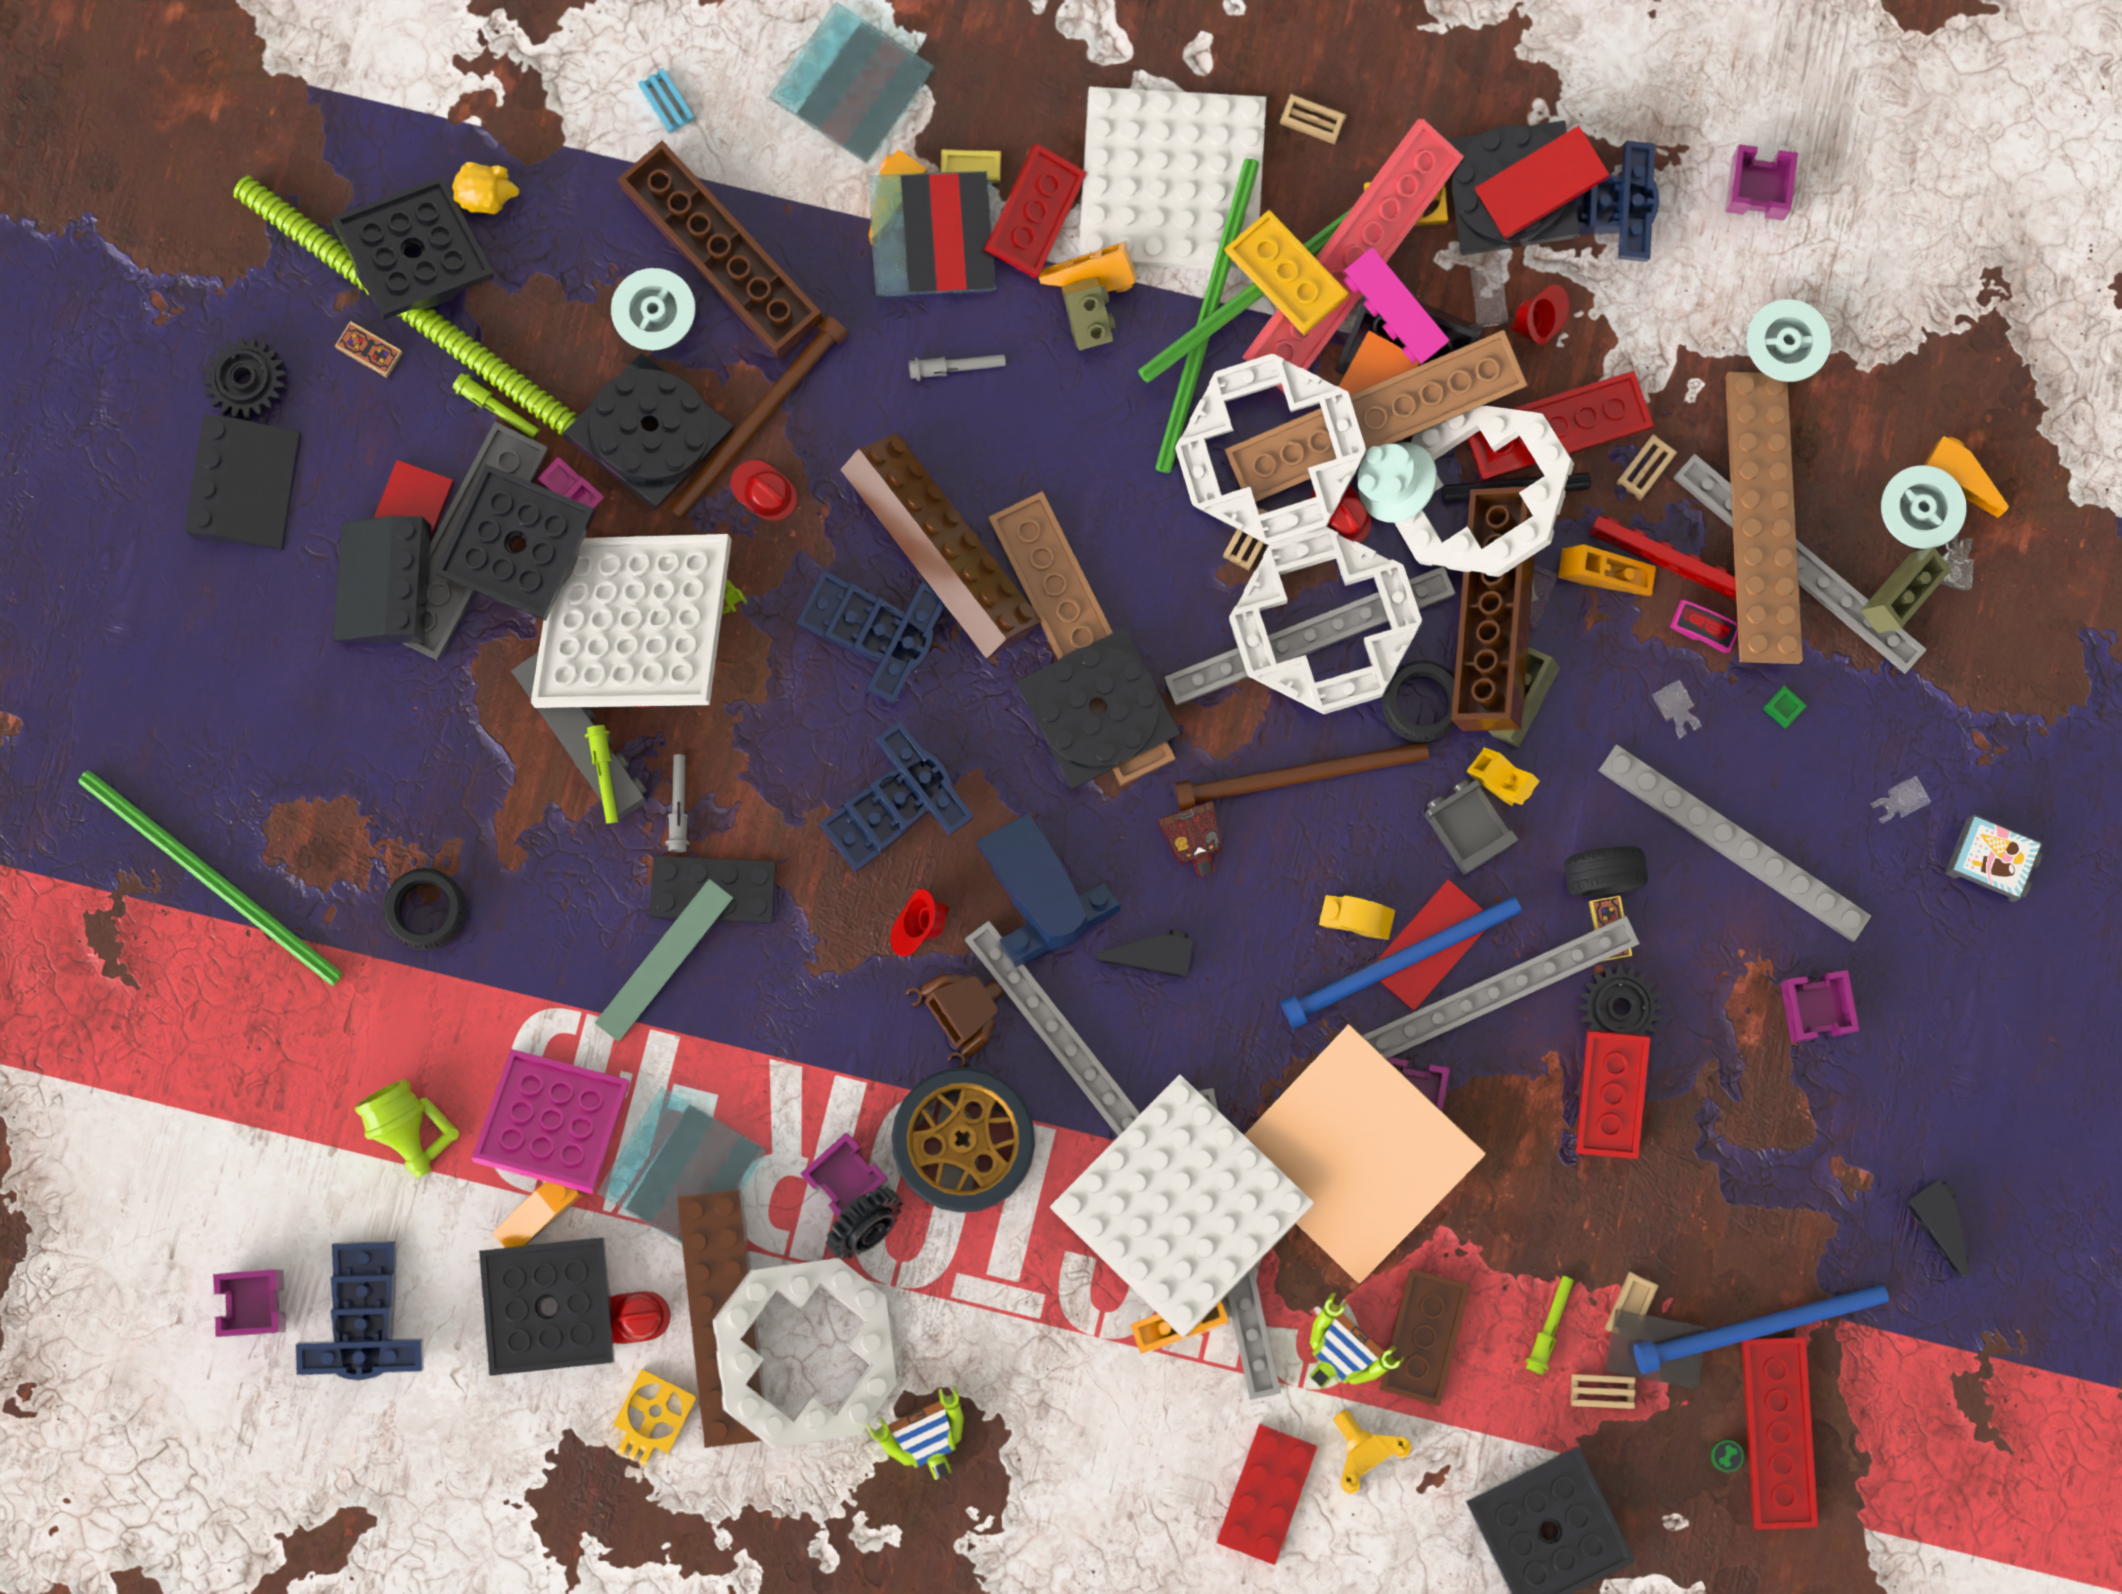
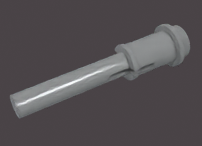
M1004 354L945 360V357L918 360V357H914L913 361H909L910 378H916L917 381L924 377L947 376L946 372L1006 366Z
M682 754L673 755L672 813L668 815L669 840L665 841L668 851L675 853L686 852L687 846L690 845V842L687 841L688 814H684L686 756ZM677 804H679V826L677 825Z

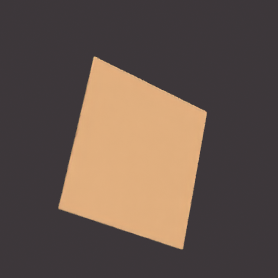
M1349 1024L1244 1134L1257 1149L1314 1202V1205L1296 1224L1359 1284L1486 1154Z

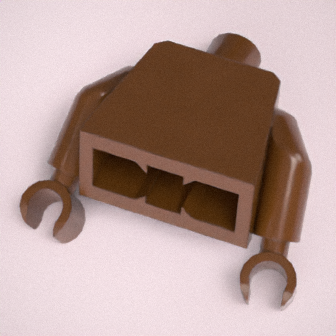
M941 974L924 983L920 990L917 988L908 989L905 996H910L915 992L919 994L918 1001L910 1006L920 1007L924 1002L927 1004L955 1048H962L961 1051L951 1053L947 1058V1062L957 1055L962 1059V1064L957 1068H963L967 1062L966 1058L968 1056L973 1057L988 1043L995 1027L993 1016L999 1011L994 1001L1003 996V990L995 980L983 986L976 976L966 978L963 974Z

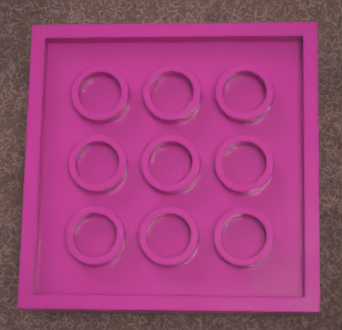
M510 1049L472 1155V1162L593 1194L629 1088V1080Z

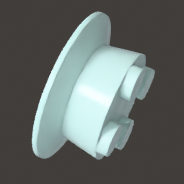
M648 268L631 274L621 282L612 299L611 315L616 330L628 343L644 350H661L675 345L688 333L695 317V301L690 288L678 275L665 269Z
M1778 300L1764 306L1753 317L1747 331V349L1753 363L1765 375L1779 381L1794 382L1812 376L1824 365L1831 349V334L1823 316L1809 304L1798 300Z
M1397 442L1370 447L1358 472V488L1361 503L1371 516L1383 522H1401L1418 514L1430 501L1437 483V470L1433 458L1424 448L1410 442Z
M1913 466L1902 470L1889 481L1882 495L1881 513L1886 527L1900 542L1919 549L1936 548L1949 542L1960 531L1966 517V500L1960 485L1945 471L1932 466Z

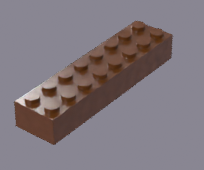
M663 140L617 178L621 190L778 360L817 328V325L823 319L821 311Z
M897 433L859 448L840 469L986 659L1022 641L1042 621Z
M1527 487L1470 489L1467 527L1472 531L1482 549L1533 516L1519 492ZM1535 554L1500 577L1489 576L1486 573L1476 571H1464L1451 717V720L1462 731L1521 730Z
M742 1189L677 1197L704 1448L763 1441L723 1409V1389L717 1360V1339L713 1327L714 1318L751 1270ZM755 1319L740 1340L761 1356L757 1319ZM761 1363L745 1385L765 1399Z

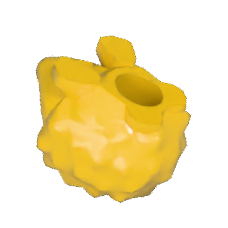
M466 162L461 167L460 171L455 175L452 184L454 200L460 204L461 208L467 209L471 213L478 212L492 215L503 209V205L510 198L518 196L519 189L508 180V169L501 166L489 167L472 162Z

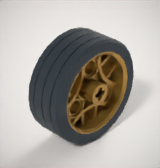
M972 1068L947 1069L930 1075L917 1084L903 1099L895 1116L891 1134L892 1153L898 1171L909 1188L924 1201L940 1209L958 1213L978 1212L996 1206L1011 1196L1024 1181L1032 1164L1035 1149L1033 1122L1026 1104L1017 1091L1003 1079L987 1071ZM961 1091L956 1107L944 1097V1095ZM939 1099L953 1112L946 1120L936 1126L926 1112V1109L931 1103ZM978 1103L981 1105L983 1110L978 1119L973 1120L966 1117L965 1108L968 1104ZM996 1103L1003 1108L1008 1117L990 1118ZM923 1114L932 1128L915 1131L916 1125ZM1011 1123L1014 1130V1138L993 1145L989 1125ZM959 1134L963 1136L971 1135L968 1139L970 1142L968 1147H965L963 1144L959 1147L956 1146L959 1143L957 1138ZM931 1138L939 1139L942 1143V1149L936 1155H929L925 1151V1143ZM1014 1145L1012 1156L1007 1163L996 1150ZM987 1155L992 1158L993 1166L990 1171L983 1173L976 1169L975 1162L978 1157ZM939 1164L936 1179L933 1182L925 1175L921 1168ZM944 1164L956 1166L964 1170L956 1190L947 1189L940 1185ZM969 1174L980 1185V1188L962 1191Z

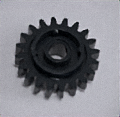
M239 337L238 345L234 346L230 340H227L228 349L226 351L218 346L216 347V351L219 354L218 358L208 356L213 367H203L204 372L210 377L203 379L202 383L207 387H211L205 391V394L208 398H214L211 404L215 408L221 407V412L225 416L232 411V416L239 419L243 413L246 419L250 421L252 419V412L255 411L262 418L263 407H267L271 411L274 410L271 400L282 401V398L276 392L287 389L280 382V380L288 378L285 371L280 370L285 364L281 359H277L279 354L275 349L268 352L269 346L266 342L261 343L258 347L257 340L252 337L247 345L245 340ZM243 374H251V379L248 383L239 384V378Z
M1622 965L1616 966L1615 974L1612 973L1609 967H1605L1603 970L1604 978L1597 972L1594 973L1592 977L1595 984L1591 982L1584 983V987L1589 991V994L1580 993L1578 995L1580 999L1586 1002V1004L1577 1007L1578 1011L1586 1012V1016L1582 1017L1579 1023L1588 1022L1590 1024L1585 1033L1587 1034V1030L1646 1035L1645 1031L1651 1034L1656 1033L1657 1030L1651 1022L1657 1023L1662 1021V1018L1656 1015L1655 1011L1663 1009L1664 1006L1654 1003V1000L1661 996L1660 992L1651 993L1650 991L1655 982L1651 981L1645 984L1643 982L1646 977L1645 972L1636 978L1634 976V967H1630L1626 974H1624ZM1615 1000H1622L1626 1003L1627 1013L1625 1016L1617 1015L1614 1012L1613 1003Z
M885 1187L883 1190L878 1188L874 1194L869 1191L848 1204L838 1216V1221H835L831 1226L833 1230L827 1234L829 1239L826 1241V1244L837 1258L840 1257L841 1260L846 1256L850 1259L855 1253L860 1255L880 1243L897 1221L895 1216L902 1212L900 1207L903 1203L899 1196L888 1187Z

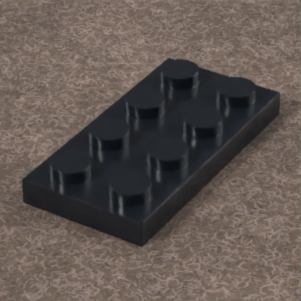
M654 856L650 917L677 919L708 879H712L734 897L716 921L773 924L776 862Z

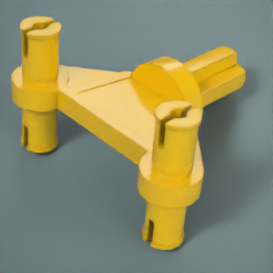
M1348 1410L1339 1412L1333 1418L1334 1423L1348 1441L1346 1444L1348 1449L1347 1458L1341 1478V1487L1348 1494L1358 1492L1361 1486L1359 1478L1390 1456L1395 1454L1399 1458H1406L1412 1451L1411 1443L1407 1438L1371 1434L1369 1430L1363 1431Z

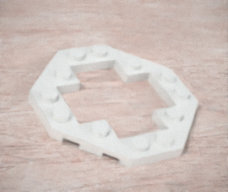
M1273 353L1216 371L1209 382L1203 398L1200 399L1190 418L1183 436L1180 437L1175 447L1192 505L1267 545L1327 527L1367 451L1349 392L1338 386L1336 387L1301 367L1293 365ZM1282 384L1291 412L1320 403L1337 459L1308 468L1317 497L1259 515L1251 487L1225 495L1221 494L1205 440L1234 431L1225 402Z
M1482 405L1415 434L1411 443L1424 448L1433 460H1436L1480 430L1494 452L1520 436L1545 475L1519 492L1533 516L1483 549L1468 527L1442 542L1423 509L1407 520L1394 523L1415 559L1420 564L1432 566V564L1446 566L1448 569L1465 572L1476 571L1486 573L1489 576L1500 577L1551 544L1554 535L1553 526L1556 516L1561 511L1566 494L1564 490L1568 475L1571 476L1574 462L1542 413ZM1438 475L1434 492L1444 486Z
M1328 527L1269 544L1258 568L1254 571L1245 587L1242 597L1229 616L1247 676L1322 714L1382 697L1422 624V618L1404 565L1394 560L1390 561L1376 554V551L1338 535V532ZM1336 559L1345 586L1374 577L1391 630L1364 637V644L1372 666L1315 683L1306 655L1276 663L1259 611L1287 603L1280 575Z
M839 1258L750 1270L713 1320L718 1348L719 1376L723 1389V1409L772 1448L861 1435L897 1385L886 1295ZM820 1285L864 1320L846 1346L870 1365L835 1414L815 1398L809 1397L791 1421L745 1385L764 1358L740 1339L776 1291L796 1307L802 1308L817 1286Z

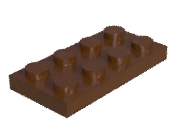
M1409 1268L1389 1348L1392 1346L1397 1347L1391 1353V1357L1394 1360H1400L1404 1357V1361L1397 1368L1390 1369L1382 1374L1378 1390L1440 1406L1470 1284Z

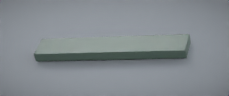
M708 879L596 1020L595 1024L620 1042L734 897L712 879Z

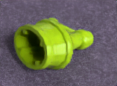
M402 1079L364 1098L354 1108L356 1113L362 1117L365 1128L364 1136L367 1139H373L388 1145L399 1152L406 1160L405 1166L408 1172L413 1173L415 1178H419L432 1170L430 1160L434 1159L452 1141L456 1140L459 1137V1131L428 1098L418 1099L410 1090V1082L407 1079ZM423 1112L443 1132L425 1152L422 1151L420 1143V1126Z

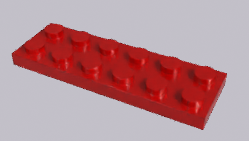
M1635 370L1512 408L1513 410L1542 413L1569 455L1644 432L1654 427ZM1481 430L1467 438L1482 482L1538 465L1520 436L1496 452L1490 447Z
M1806 1337L1742 1341L1753 1529L1818 1528Z

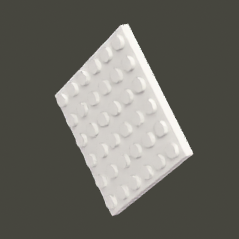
M1089 87L1084 171L1087 174L1083 180L1079 256L1125 241L1134 265L1213 269L1245 158L1257 160L1259 168L1240 234L1260 218L1266 97ZM1232 260L1229 270L1242 271Z
M728 534L584 538L579 548L575 568L566 583L561 587L546 621L543 620L531 704L535 708L710 705L732 541Z
M1179 1074L1066 1189L1050 1208L1184 1339L1314 1205V1202Z

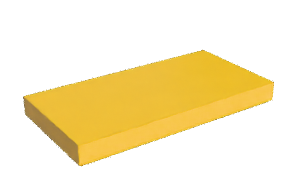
M1270 210L1224 248L1225 253L1304 336L1349 297L1348 291Z

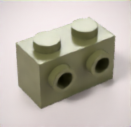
M1096 277L1061 286L1074 342L1078 350L1113 342L1111 331L1116 330L1112 313L1107 314L1105 303H1109L1106 286H1100Z

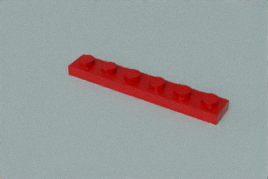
M1598 516L1594 521L1589 535L1736 600L1735 577L1731 576L1730 571L1719 566H1714L1713 568L1704 564L1703 560L1696 555H1684L1675 551V547L1667 542H1655L1647 538L1648 535L1641 530L1624 528L1620 526L1619 521L1612 517L1604 516L1602 518Z

